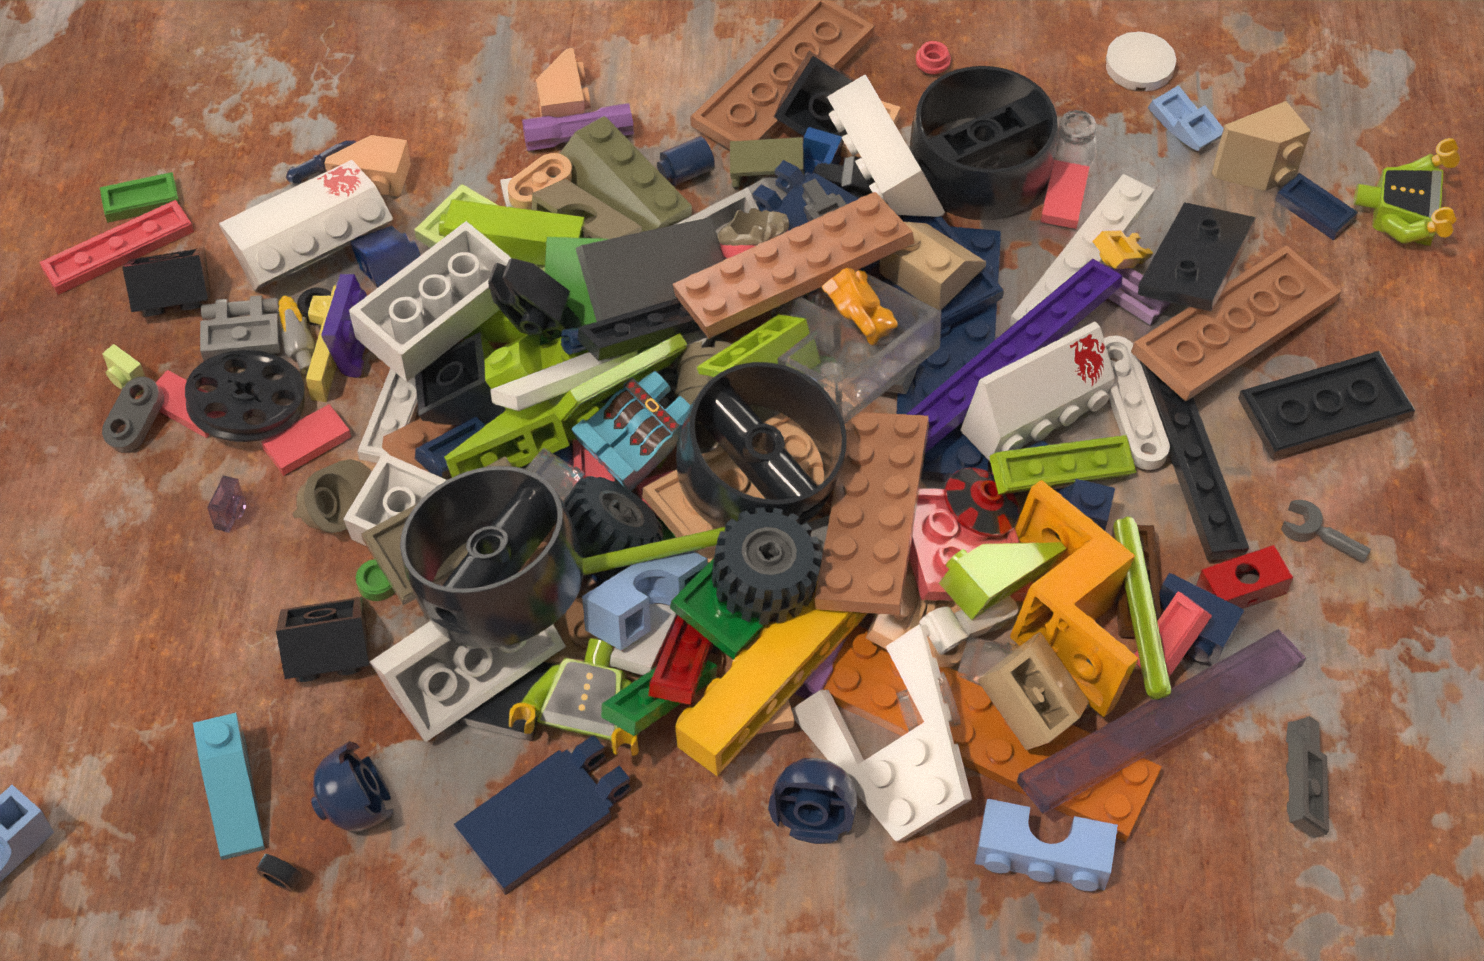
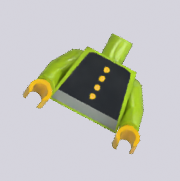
M1451 138L1442 140L1436 147L1437 155L1435 156L1429 154L1412 163L1383 169L1377 186L1358 183L1353 205L1374 208L1372 227L1377 231L1387 233L1400 243L1416 242L1431 246L1436 232L1440 237H1449L1454 230L1452 224L1456 222V217L1451 208H1441L1443 170L1439 169V165H1443L1446 168H1454L1459 164L1460 156L1457 152L1459 148L1456 141Z
M589 639L584 662L564 658L561 664L552 666L531 687L523 701L513 705L509 712V727H512L513 723L518 719L526 720L525 734L533 732L535 717L538 716L537 722L545 726L588 736L595 735L597 738L612 741L614 754H618V747L625 743L631 744L632 755H637L639 752L637 735L633 736L601 717L602 703L632 683L627 679V674L623 671L609 668L613 646L602 640Z

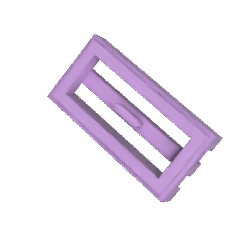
M1107 265V267L1122 275V287L1120 288L1124 290L1123 292L1118 289L1108 299L1147 324L1151 325L1171 304L1170 302L1138 295V284L1143 275L1134 269H1114ZM1136 299H1139V300L1142 301L1143 303L1147 304L1148 306H1150L1151 308H1153V310L1150 309V308H1148V307L1145 306L1144 304L1140 303V302L1137 301Z

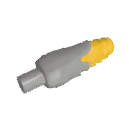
M283 296L278 302V311L282 324L280 331L284 342V350L289 358L297 360L300 372L307 375L316 346L315 340L307 327V319L302 317L297 303L294 302L293 298Z

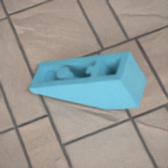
M232 713L194 722L193 727L198 757L221 860L265 850L246 739L237 714Z

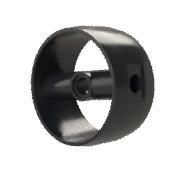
M972 66L957 69L936 79L923 92L913 116L909 149L945 212L972 220H996L1010 217L1031 206L1042 194L1050 178L1058 142L1056 110L1051 99L1040 86L1017 72L993 66ZM975 118L930 139L927 138L932 131L944 124L960 119ZM1030 141L1039 150L1037 155L1016 166L1001 169H985L995 165L1001 154Z
M768 362L745 363L728 368L713 377L702 388L688 409L678 438L676 452L677 476L681 489L693 509L716 528L725 527L726 523L731 519L738 522L739 514L746 510L752 515L755 514V508L765 507V512L773 513L774 508L782 509V515L789 517L791 513L798 516V523L800 525L808 523L827 502L844 465L847 436L843 417L828 392L815 380L796 369ZM749 405L778 411L795 421L807 432L821 456L824 470V482L817 486L784 447V437L781 432L772 425L764 424ZM699 422L702 423L765 499L753 497L732 488L710 469L701 455L696 441L695 426ZM754 448H761L765 450L767 454L758 453L756 450H754Z
M510 466L484 467L467 471L448 479L420 500L408 516L402 530L400 549L403 566L417 601L435 628L442 635L459 644L478 648H494L519 643L538 635L566 613L576 599L582 584L583 560L581 546L567 507L547 480L526 469ZM553 532L554 534L544 551L530 565L521 570L548 533ZM467 542V555L441 586L433 583L438 570L446 559Z

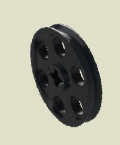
M238 350L222 353L205 360L189 375L185 384L186 410L192 422L199 429L213 437L234 442H253L268 439L286 431L300 418L305 405L303 378L291 363L274 354L255 350ZM231 367L245 369L241 373H229L226 370ZM271 373H277L283 376L278 380H269L265 378L266 375ZM205 385H211L216 387V389L211 392H201L197 390L199 387ZM286 398L292 400L293 403L283 406L275 404L274 401ZM212 411H222L226 413L223 417L220 418H211L207 416V414ZM254 417L265 420L258 425H251L245 422L247 419Z

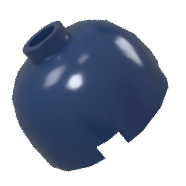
M349 741L327 755L314 771L313 791L315 796L311 798V804L321 820L329 819L336 827L347 831H365L391 818L394 811L393 808L386 810L383 800L388 801L391 799V796L376 765L369 756L361 760L354 753V751L361 747Z
M803 758L791 763L777 777L770 795L768 811L772 821L778 827L781 821L786 827L791 829L789 836L813 844L832 843L838 840L840 833L845 831L848 833L852 829L857 808V792L851 777L842 767L820 758Z

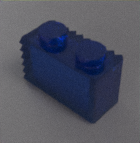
M392 225L350 241L360 271L376 287H380L421 256L414 240L409 241L405 232L400 233Z

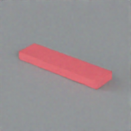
M174 200L39 263L57 295L126 264L130 259L139 258L189 235L194 230L192 223L178 202Z

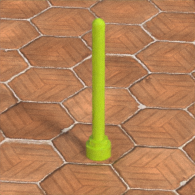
M725 527L583 558V576L716 546L717 538L721 531H725Z

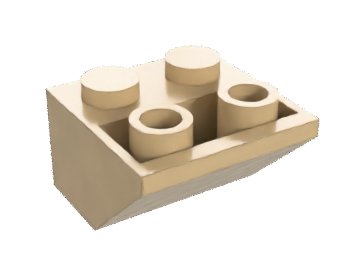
M1041 632L1034 635L977 679L1025 750L1052 741L1081 717L1089 703Z

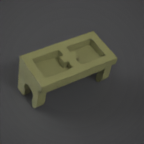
M803 138L731 141L730 177L732 187H740V176L775 174V169L783 160L797 166L805 175Z

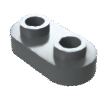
M136 377L127 382L103 424V438L117 452L128 453L134 451L143 443L163 405V391L152 379ZM144 390L143 396L139 399H135V396L140 391ZM126 424L124 431L116 434L119 426Z

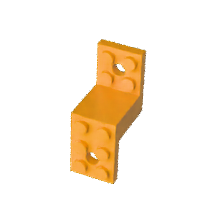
M1040 480L1031 487L1015 527L1019 543L1061 542L1066 547V550L1048 570L1049 572L1030 586L1010 638L1021 646L1034 635L1041 632L1088 699V704L1101 716L1105 717L1114 710L1139 658L1129 651L1124 644L1117 641L1099 626L1095 620L1112 607L1135 555L1094 523L1092 519L1063 498L1061 494ZM1055 532L1059 535L1060 540L1055 536Z

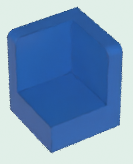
M808 127L803 138L805 174L807 172L812 174L815 165L817 166L821 162L839 165L842 153V136Z

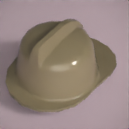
M347 459L314 472L299 488L296 495L297 509L292 513L293 517L302 518L303 522L309 527L328 533H337L347 529L343 519L372 471L360 461Z

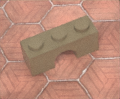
M567 179L532 193V210L584 217L582 238L612 239L642 231V226Z

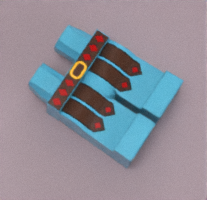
M656 371L649 374L639 383L631 378L624 384V388L615 393L606 405L587 421L582 419L571 429L578 442L602 466L604 465L605 469L623 487L630 491L675 448L690 404L681 396L666 409L658 403L671 389Z

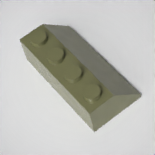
M606 116L576 131L560 153L571 162V182L642 226L641 232L672 226L692 216V205Z

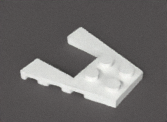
M920 624L886 646L924 720V723L864 760L829 690H819L791 709L794 720L824 756L848 773L859 798L896 842L905 841L972 799L959 746L954 744L949 726V721L952 718L948 703L943 702L938 678H941L937 659L932 658L927 636H930V631L927 625Z

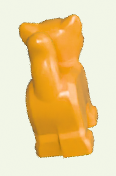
M845 268L822 286V289L833 300L839 313L845 319L853 320L864 336H866L867 342L870 345H875L880 338L886 337L897 327V320L894 318L891 310L880 305L878 296L867 282L868 276L866 272L861 270L855 272L854 269Z

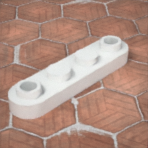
M1108 336L1104 338L1109 359L1115 358L1119 360L1117 362L1110 360L1115 379L1108 394L1121 435H1127L1135 466L1145 470L1160 468L1166 462L1170 445L1140 360L1131 353L1133 343L1122 336ZM1143 452H1150L1152 455H1148Z

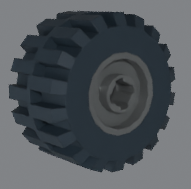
M586 476L585 479L581 478L578 480L564 500L580 542L582 559L659 542L663 539L662 526L657 520L655 513L635 493L614 481L602 477ZM631 565L592 573V575L607 581Z
M765 507L755 508V514L750 515L746 510L739 514L738 522L734 519L727 522L725 531H721L717 538L712 567L713 588H717L716 596L720 602L728 601L726 609L732 614H735L737 611L742 613V620L750 622L752 617L758 618L759 624L768 625L769 619L774 618L777 624L786 622L788 613L792 617H796L801 613L802 606L807 607L812 600L822 562V552L819 551L820 542L817 536L811 537L812 528L807 523L800 525L798 523L799 517L793 513L787 517L782 515V509L774 508L773 513L765 512Z

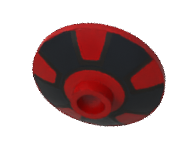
M964 468L956 471L945 485L944 498L946 505L957 522L967 530L985 537H1000L1010 532L1016 525L1019 518V506L1013 493L998 495L992 473L978 468Z

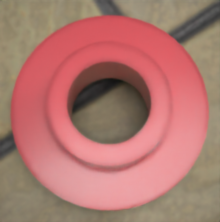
M926 42L916 54V65L925 73L939 74L946 71L950 66V53L941 42Z

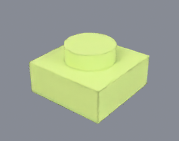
M115 344L102 353L108 367L106 375L118 388L122 389L127 382L136 377H145L141 364Z

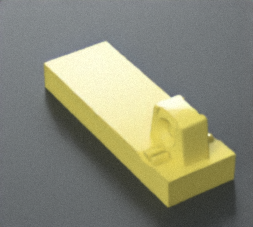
M337 285L333 286L331 296H313L308 311L310 322L322 325L306 376L312 401L327 402L337 368L321 337Z

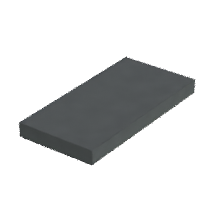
M711 217L584 244L575 248L597 322L676 299L673 283L724 260Z

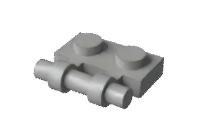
M259 295L250 296V300L229 302L228 299H218L216 304L201 305L203 320L200 321V352L203 360L222 353L238 350H255L270 354L280 353V322L277 314L279 313V299H263V296Z

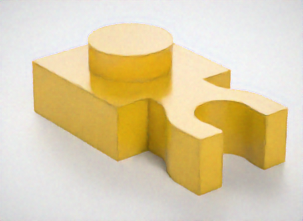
M1121 230L1101 231L1092 241L1099 249V255L1103 262L1114 269L1134 268L1137 264H1144L1154 254L1150 248L1144 249L1137 243L1141 239L1137 233H1131L1129 237H1126Z

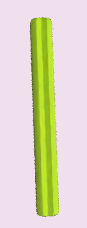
M1124 517L1123 519H1117L1114 522L1113 528L1116 540L1135 555L1124 579L1146 693L1151 699L1158 700L1170 695L1171 686L1138 526L1132 517Z

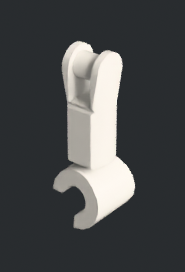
M1009 596L973 620L963 610L957 611L954 614L951 608L946 606L929 612L919 622L921 625L928 626L930 636L928 637L938 653L943 655L963 641L1003 628L1007 620L1017 614L1018 606L1014 599Z

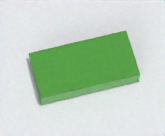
M173 172L99 187L107 223L141 216L174 200L180 205Z

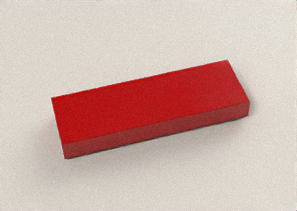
M678 615L651 679L648 696L691 705L713 643Z

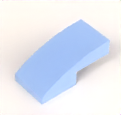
M1179 85L1152 100L1148 106V109L1165 128L1180 141L1196 151L1201 150L1222 136L1224 128L1205 105L1197 109Z

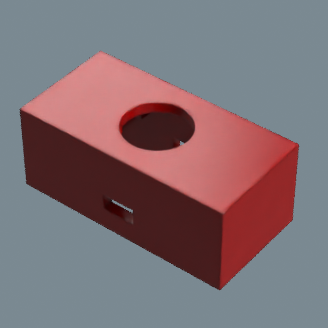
M1275 545L1202 569L1196 586L1245 609L1287 594L1294 577ZM1255 569L1259 573V580L1253 584H1245L1236 577Z

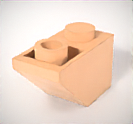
M573 48L566 49L536 79L541 117L548 115L562 117L585 113L586 109H591L588 88H581L580 84L585 83L583 62H576Z
M374 135L326 157L324 162L326 172L353 160L375 184L380 195L397 197L401 195L411 165L407 140Z

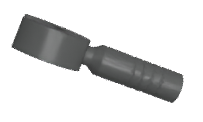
M1293 500L1290 502L1288 510L1303 515L1305 523L1299 526L1284 521L1281 530L1288 538L1298 542H1306L1318 535L1323 542L1362 563L1365 562L1371 548L1360 544L1331 527L1321 526L1323 516L1315 504L1306 500Z

